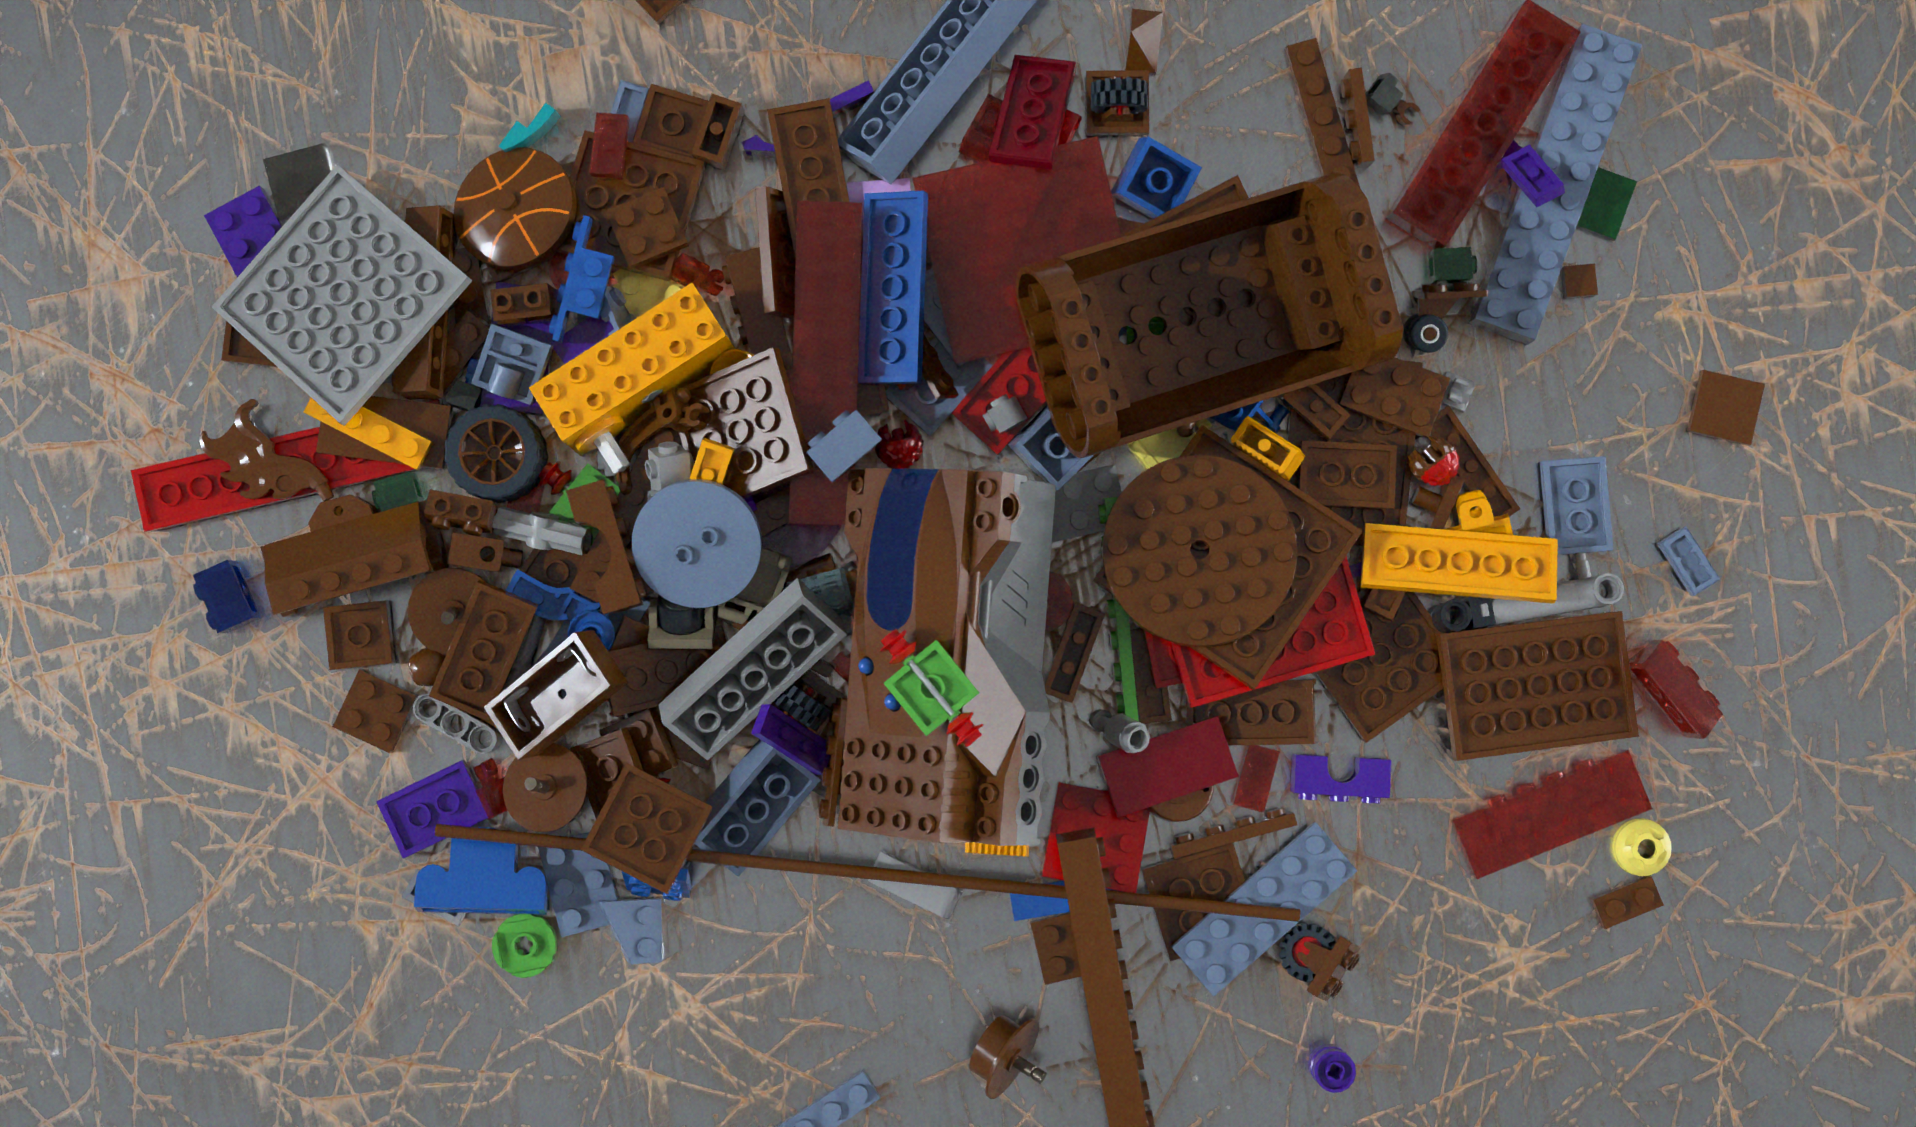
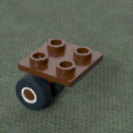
M1472 282L1453 283V289H1447V285L1421 284V290H1413V297L1418 298V313L1409 317L1404 324L1403 337L1405 342L1411 348L1425 353L1440 350L1448 339V327L1442 320L1459 298L1488 297V290L1479 289V283Z

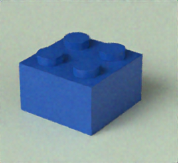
M1149 136L1139 138L1110 195L1153 219L1184 203L1202 167Z

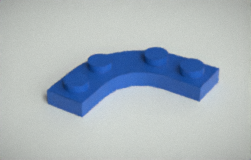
M518 569L505 590L538 604L535 616L547 620L571 621L576 614L584 610H599L601 608L600 603L570 589V587L555 588L545 585Z

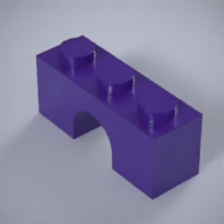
M1292 754L1290 792L1298 793V799L1317 800V794L1330 795V801L1349 802V796L1362 797L1361 802L1380 804L1381 798H1390L1392 760L1355 757L1354 770L1351 776L1343 781H1335L1328 772V756Z

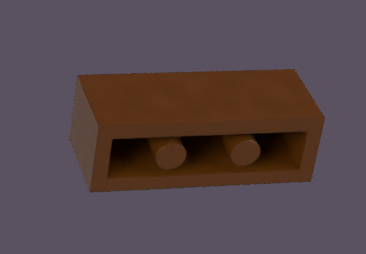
M1076 602L1073 603L1044 682L1046 694L1073 703L1105 613Z

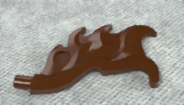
M250 399L237 409L234 424L220 438L210 439L206 431L201 432L200 445L206 455L214 459H221L231 466L230 472H221L220 475L227 480L245 482L250 485L249 491L240 492V495L245 498L259 499L266 496L273 489L274 493L272 495L274 499H284L295 495L304 488L316 489L322 502L334 497L327 484L330 481L315 465L300 458L279 456L275 453V443L250 420V411L259 404L255 399Z

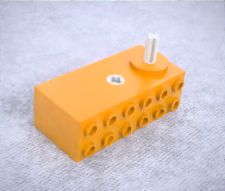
M690 283L528 388L560 439L580 456L598 448L615 475L623 472L630 463L614 437L650 409L649 404L659 395H665L667 390L672 387L679 389L702 379L710 373L715 359L720 354L736 348L693 283Z

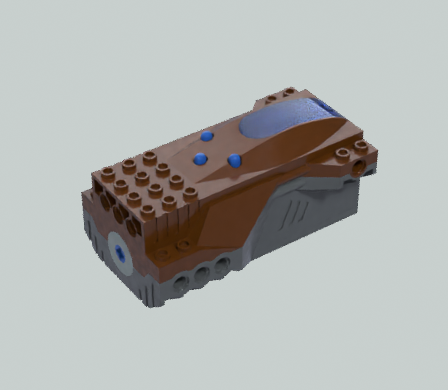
M849 469L844 534L858 556L844 737L845 746L843 750L844 766H842L843 777L840 789L841 799L839 802L840 812L837 829L936 843L975 842L997 846L1040 845L1041 838L1037 837V826L1043 811L1040 802V791L1043 782H1045L1042 759L1048 744L1044 729L1050 716L1042 676L1056 485L1027 480L1026 475L1003 471ZM894 629H897L900 633L906 629L907 632L904 639L908 643L917 642L915 651L911 654L915 657L937 640L980 692L959 710L960 714L958 716L964 712H973L974 714L971 718L973 724H983L979 729L982 736L967 748L963 743L958 747L956 746L959 738L955 733L946 734L948 725L953 720H946L926 736L883 684L904 666L903 662L900 664H890L892 655L889 651L880 652V649L884 646L880 641Z

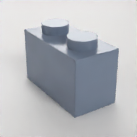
M847 410L844 411L832 422L835 425L833 430L827 435L821 431L807 443L811 449L806 453L832 483L882 440L857 410L851 414Z

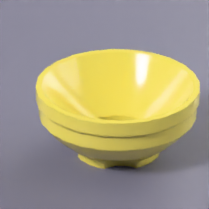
M1638 818L1629 820L1619 827L1613 837L1612 853L1614 859L1624 871L1632 875L1649 876L1664 868L1671 856L1672 848L1669 835L1658 823L1649 819ZM1645 839L1651 840L1655 845V852L1649 858H1643L1638 852L1640 842Z

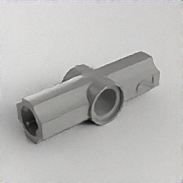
M506 507L498 508L492 525L494 534L525 541L529 547L542 550L558 549L579 555L587 554L593 535L591 527L561 521L554 514L545 512L527 513Z

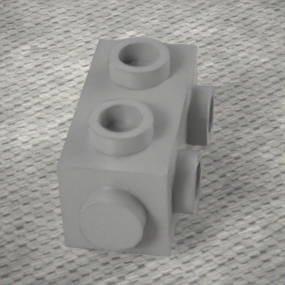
M662 442L658 447L648 449L649 460L645 461L646 474L651 482V490L647 494L648 500L664 487L675 482L690 479L694 460L691 453L676 442Z

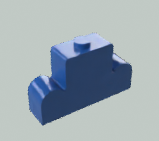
M478 827V828L495 829V828H492V827ZM451 838L449 871L446 872L441 866L432 864L423 867L418 872L415 884L414 908L417 912L547 915L548 884L542 871L536 867H524L517 873L519 845Z

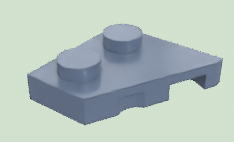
M607 286L600 312L602 320L605 322L609 320L614 328L608 335L636 319V316L629 314L624 305L626 299L620 290Z

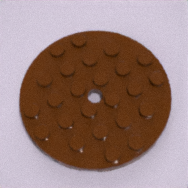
M1210 455L1181 456L1150 467L1129 483L1112 507L1105 526L1102 547L1103 567L1110 590L1117 603L1132 618V621L1153 636L1156 635L1167 641L1174 642L1173 644L1188 647H1213L1231 643L1251 634L1277 611L1285 599L1294 578L1297 564V539L1293 521L1283 500L1275 489L1256 472L1242 464L1222 457ZM1196 542L1203 543L1208 547L1209 554L1202 559L1195 558L1191 554L1190 547Z

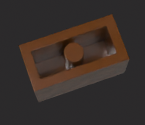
M711 94L691 152L695 159L703 160L706 165L725 171L745 113L742 103Z

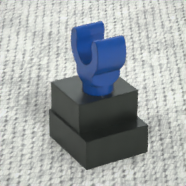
M470 359L465 382L455 381L453 390L449 391L446 399L450 406L466 412L474 407H480L482 388L471 384L479 360Z

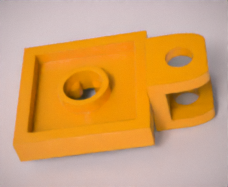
M1481 490L1458 495L1455 506L1460 525L1445 529L1513 535L1508 514L1493 517L1491 506Z

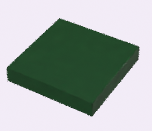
M1598 167L1576 227L1615 241L1637 181Z

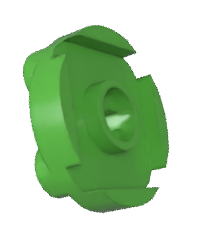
M515 914L507 918L498 927L492 940V952L496 963L502 969L504 968L507 972L512 973L511 975L520 978L532 977L544 971L553 962L557 951L556 933L548 920L541 915ZM521 936H526L527 940H532L533 946L529 948L528 954H524L523 949L517 948V943L521 942Z

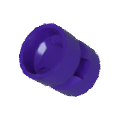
M1323 1044L1315 1048L1310 1054L1308 1061L1309 1072L1323 1089L1337 1093L1343 1092L1352 1085L1356 1076V1067L1351 1057L1339 1046Z

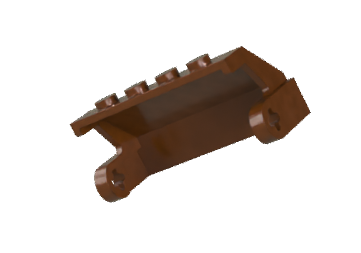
M349 494L319 503L308 522L311 532L261 546L265 562V586L273 615L291 616L297 614L298 608L429 572L432 569L436 571L450 568L441 531L431 526V523L428 522L424 515L427 500L380 512L379 507L359 496L355 497Z

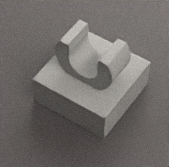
M1446 371L1444 376L1451 379L1441 405H1449L1451 409L1463 413L1467 408L1476 382Z

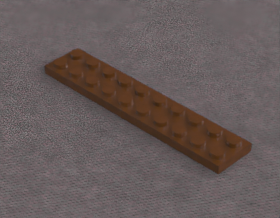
M830 98L767 109L827 423L833 422L846 410L850 414L857 410L861 416L889 412L884 384L863 385L858 383L862 265Z

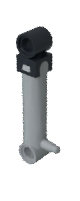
M1581 552L1575 555L1578 579L1557 582V600L1554 604L1480 597H1466L1460 600L1452 599L1439 604L1434 609L1432 622L1438 631L1450 633L1465 629V631L1480 629L1493 625L1601 608L1617 603L1623 596L1624 585L1620 578L1612 573L1591 577L1588 560L1585 553ZM1600 583L1604 584L1608 590L1606 598L1602 597L1598 591ZM1448 609L1454 610L1457 615V621L1454 625L1446 618Z

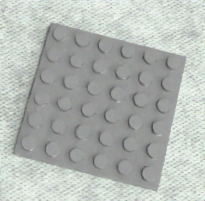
M337 164L213 304L212 308L333 418L345 426L472 280Z

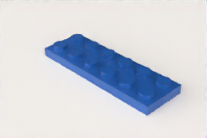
M924 190L864 193L858 383L863 385L922 383L928 193Z

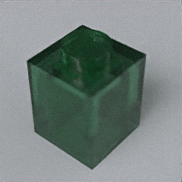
M1471 247L1433 249L1427 254L1429 284L1469 282L1473 279V274L1477 273L1476 255H1472Z
M407 472L373 482L375 490L372 491L373 502L377 509H381V512L414 502L424 501L416 473Z

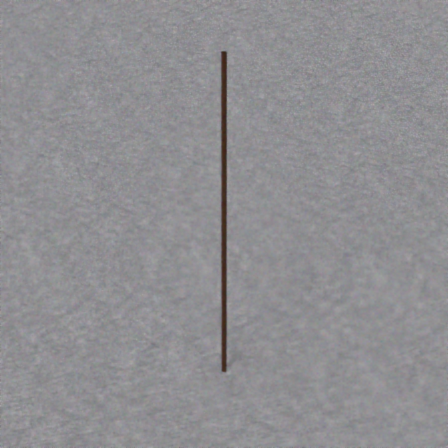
M436 824L435 827L436 837L582 851L580 849L586 838L446 824ZM692 849L686 859L689 862L1067 899L1066 888L1063 885ZM1106 890L1107 899L1114 898L1115 904L1300 921V909Z

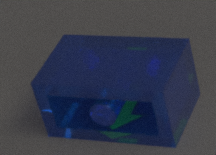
M226 560L193 575L196 582L193 584L195 594L200 601H204L208 610L205 614L207 622L217 633H229L261 619L237 561Z

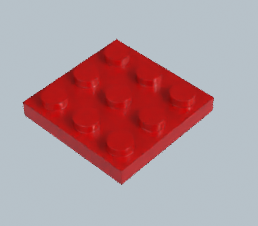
M1058 782L1041 877L1064 881L1056 834L1094 828L1096 838L1103 837L1106 856L1100 857L1102 869L1108 868L1111 887L1105 889L1136 893L1150 811L1145 808L1117 818L1108 791Z

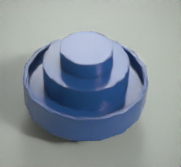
M584 610L576 614L570 621L568 637L574 632L594 630L607 651L611 648L615 639L614 625L608 616L603 615V612Z

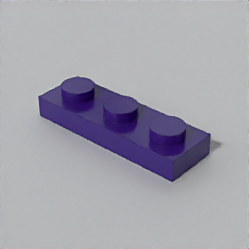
M771 704L761 705L751 734L812 773L823 775V770L827 767L830 755L826 754V740Z

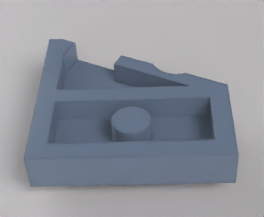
M661 898L599 901V907L606 915L611 925L610 929L615 939L619 941L621 951L629 964L662 962Z

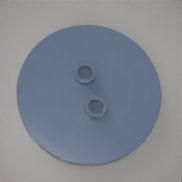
M689 479L664 487L647 501L640 511L633 528L632 552L640 575L657 594L681 606L705 608L729 601L749 584L761 559L762 535L754 512L740 495L717 482Z

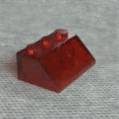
M1663 640L1651 641L1629 659L1630 671L1684 737L1706 738L1723 715L1717 707L1720 705L1719 701L1710 691H1704L1698 684L1700 679L1696 672L1688 665L1684 666L1677 658L1680 654L1673 644Z

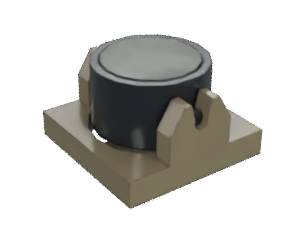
M659 594L658 597H650L648 648H713L718 605L692 608L672 603Z

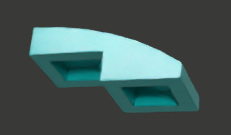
M545 103L527 128L516 121L500 143L499 148L504 152H508L518 147H530L542 138L561 116L553 107Z

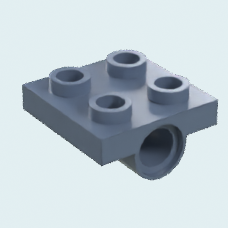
M491 324L471 384L484 388L498 396L533 405L535 397L528 387L543 378L554 345L499 325Z

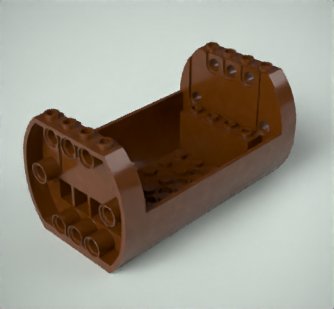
M1339 172L1325 174L1020 268L1016 277L1017 304L1053 425L1067 449L1078 458H1085L1199 420L1390 361L1398 353L1403 337L1402 321L1368 199L1353 180ZM1243 289H1247L1252 294V302L1248 307H1243L1238 302V294ZM1214 298L1219 299L1223 304V311L1217 317L1211 315L1208 310V304ZM1184 307L1189 308L1194 315L1192 323L1188 326L1181 324L1178 319L1179 312ZM1155 316L1159 317L1164 323V329L1159 335L1152 334L1148 326L1149 321ZM1124 326H1129L1134 332L1133 341L1127 345L1123 344L1119 339V331Z

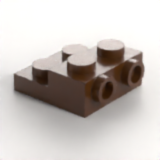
M432 489L429 490L424 515L428 522L431 523V526L441 530H450V527L463 529L464 533L473 536H481L482 533L492 534V530H494L492 528L493 519L497 513L493 501Z

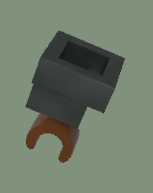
M1391 73L1379 75L1366 92L1367 105L1380 115L1393 111L1396 120L1400 124H1410V121L1404 115L1405 110L1408 108L1412 113L1420 111L1419 107L1414 103H1407L1401 100L1404 94L1395 87L1399 82Z

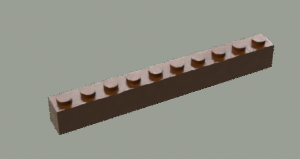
M1094 828L1056 834L1109 1127H1155L1152 1110L1145 1111L1144 1100L1150 1099L1147 1081H1140L1138 1070H1144L1141 1050H1134L1133 1040L1139 1039L1136 1020L1129 1021L1127 1010L1133 1009L1130 990L1124 991L1122 980L1128 979L1125 959L1118 961L1116 949L1122 948L1119 929L1113 930L1111 919L1117 918L1114 898L1107 899L1105 888L1111 887L1108 868L1102 869L1100 857L1106 856L1103 837L1096 838Z

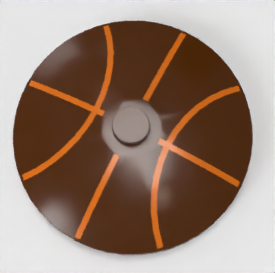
M518 147L508 152L498 151L479 162L463 180L454 204L456 233L466 250L477 260L489 267L512 271L532 267L557 251L570 233L577 208L575 188L564 168L555 159L542 151L525 147Z

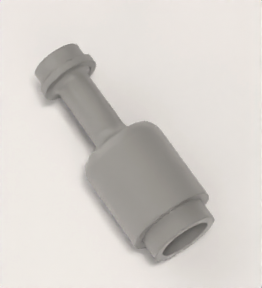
M1095 710L1090 715L1089 722L1093 729L1099 732L1105 731L1106 739L1128 753H1137L1143 751L1148 746L1150 735L1146 726L1141 722L1123 714L1111 717V714L1106 710Z

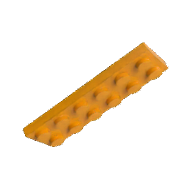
M1365 523L1363 527L1361 588L1554 604L1557 600L1558 539Z

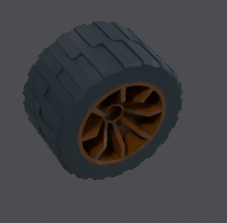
M486 404L482 405V407H474L468 410L450 428L448 438L445 441L444 458L450 476L454 478L455 483L460 488L466 490V493L496 503L513 502L531 493V490L541 482L539 474L546 466L548 460L547 443L539 427L522 413L504 405Z

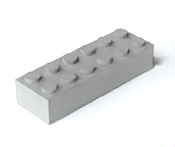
M796 578L658 704L662 724L708 761L758 715L762 704H771L847 635L841 616Z

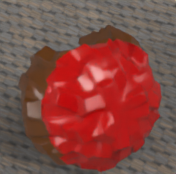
M1429 436L1428 438L1432 441L1431 445H1428L1421 453L1414 449L1408 456L1410 471L1415 478L1433 486L1447 485L1450 483V479L1457 475L1459 455L1452 443L1437 436Z

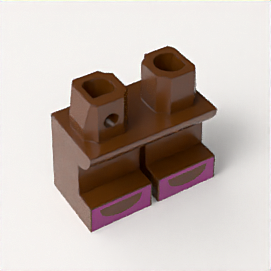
M548 283L490 290L493 320L497 321L499 326L526 324L527 317L530 323L551 321L554 314L558 315L556 291Z

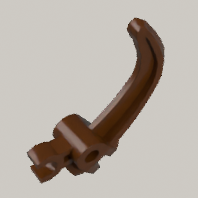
M672 387L667 390L665 395H659L649 404L650 409L643 413L623 433L617 444L630 463L635 451L651 436L667 426L680 433L689 431L691 427L697 430L706 429L707 424L697 420V417L700 413H709V408L699 403L689 406L688 402L691 398L689 390L687 388L677 389ZM630 465L623 472L615 474L619 490L624 495H628L632 490L629 472Z

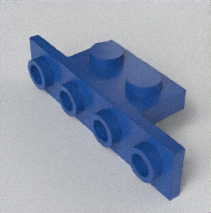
M583 215L582 222L577 221L574 228L573 240L577 241L574 253L569 252L567 256L565 271L569 272L566 284L561 283L558 291L557 302L561 303L559 314L552 316L549 333L553 334L552 340L555 342H563L570 312L599 319L614 256L586 249L593 223L589 216Z

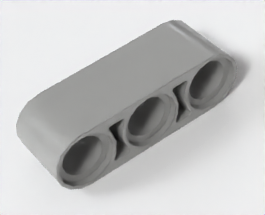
M423 694L414 701L413 713L417 719L478 753H489L501 746L503 738L499 730L479 717L429 697V694ZM429 699H432L437 704V711L432 717L428 716L424 711V704ZM457 714L462 716L465 721L464 729L460 732L455 731L451 725L452 718ZM483 730L489 731L493 739L491 745L487 748L483 747L479 742V734Z
M880 851L873 867L926 872L884 851ZM867 879L876 886L948 920L963 892L960 888Z

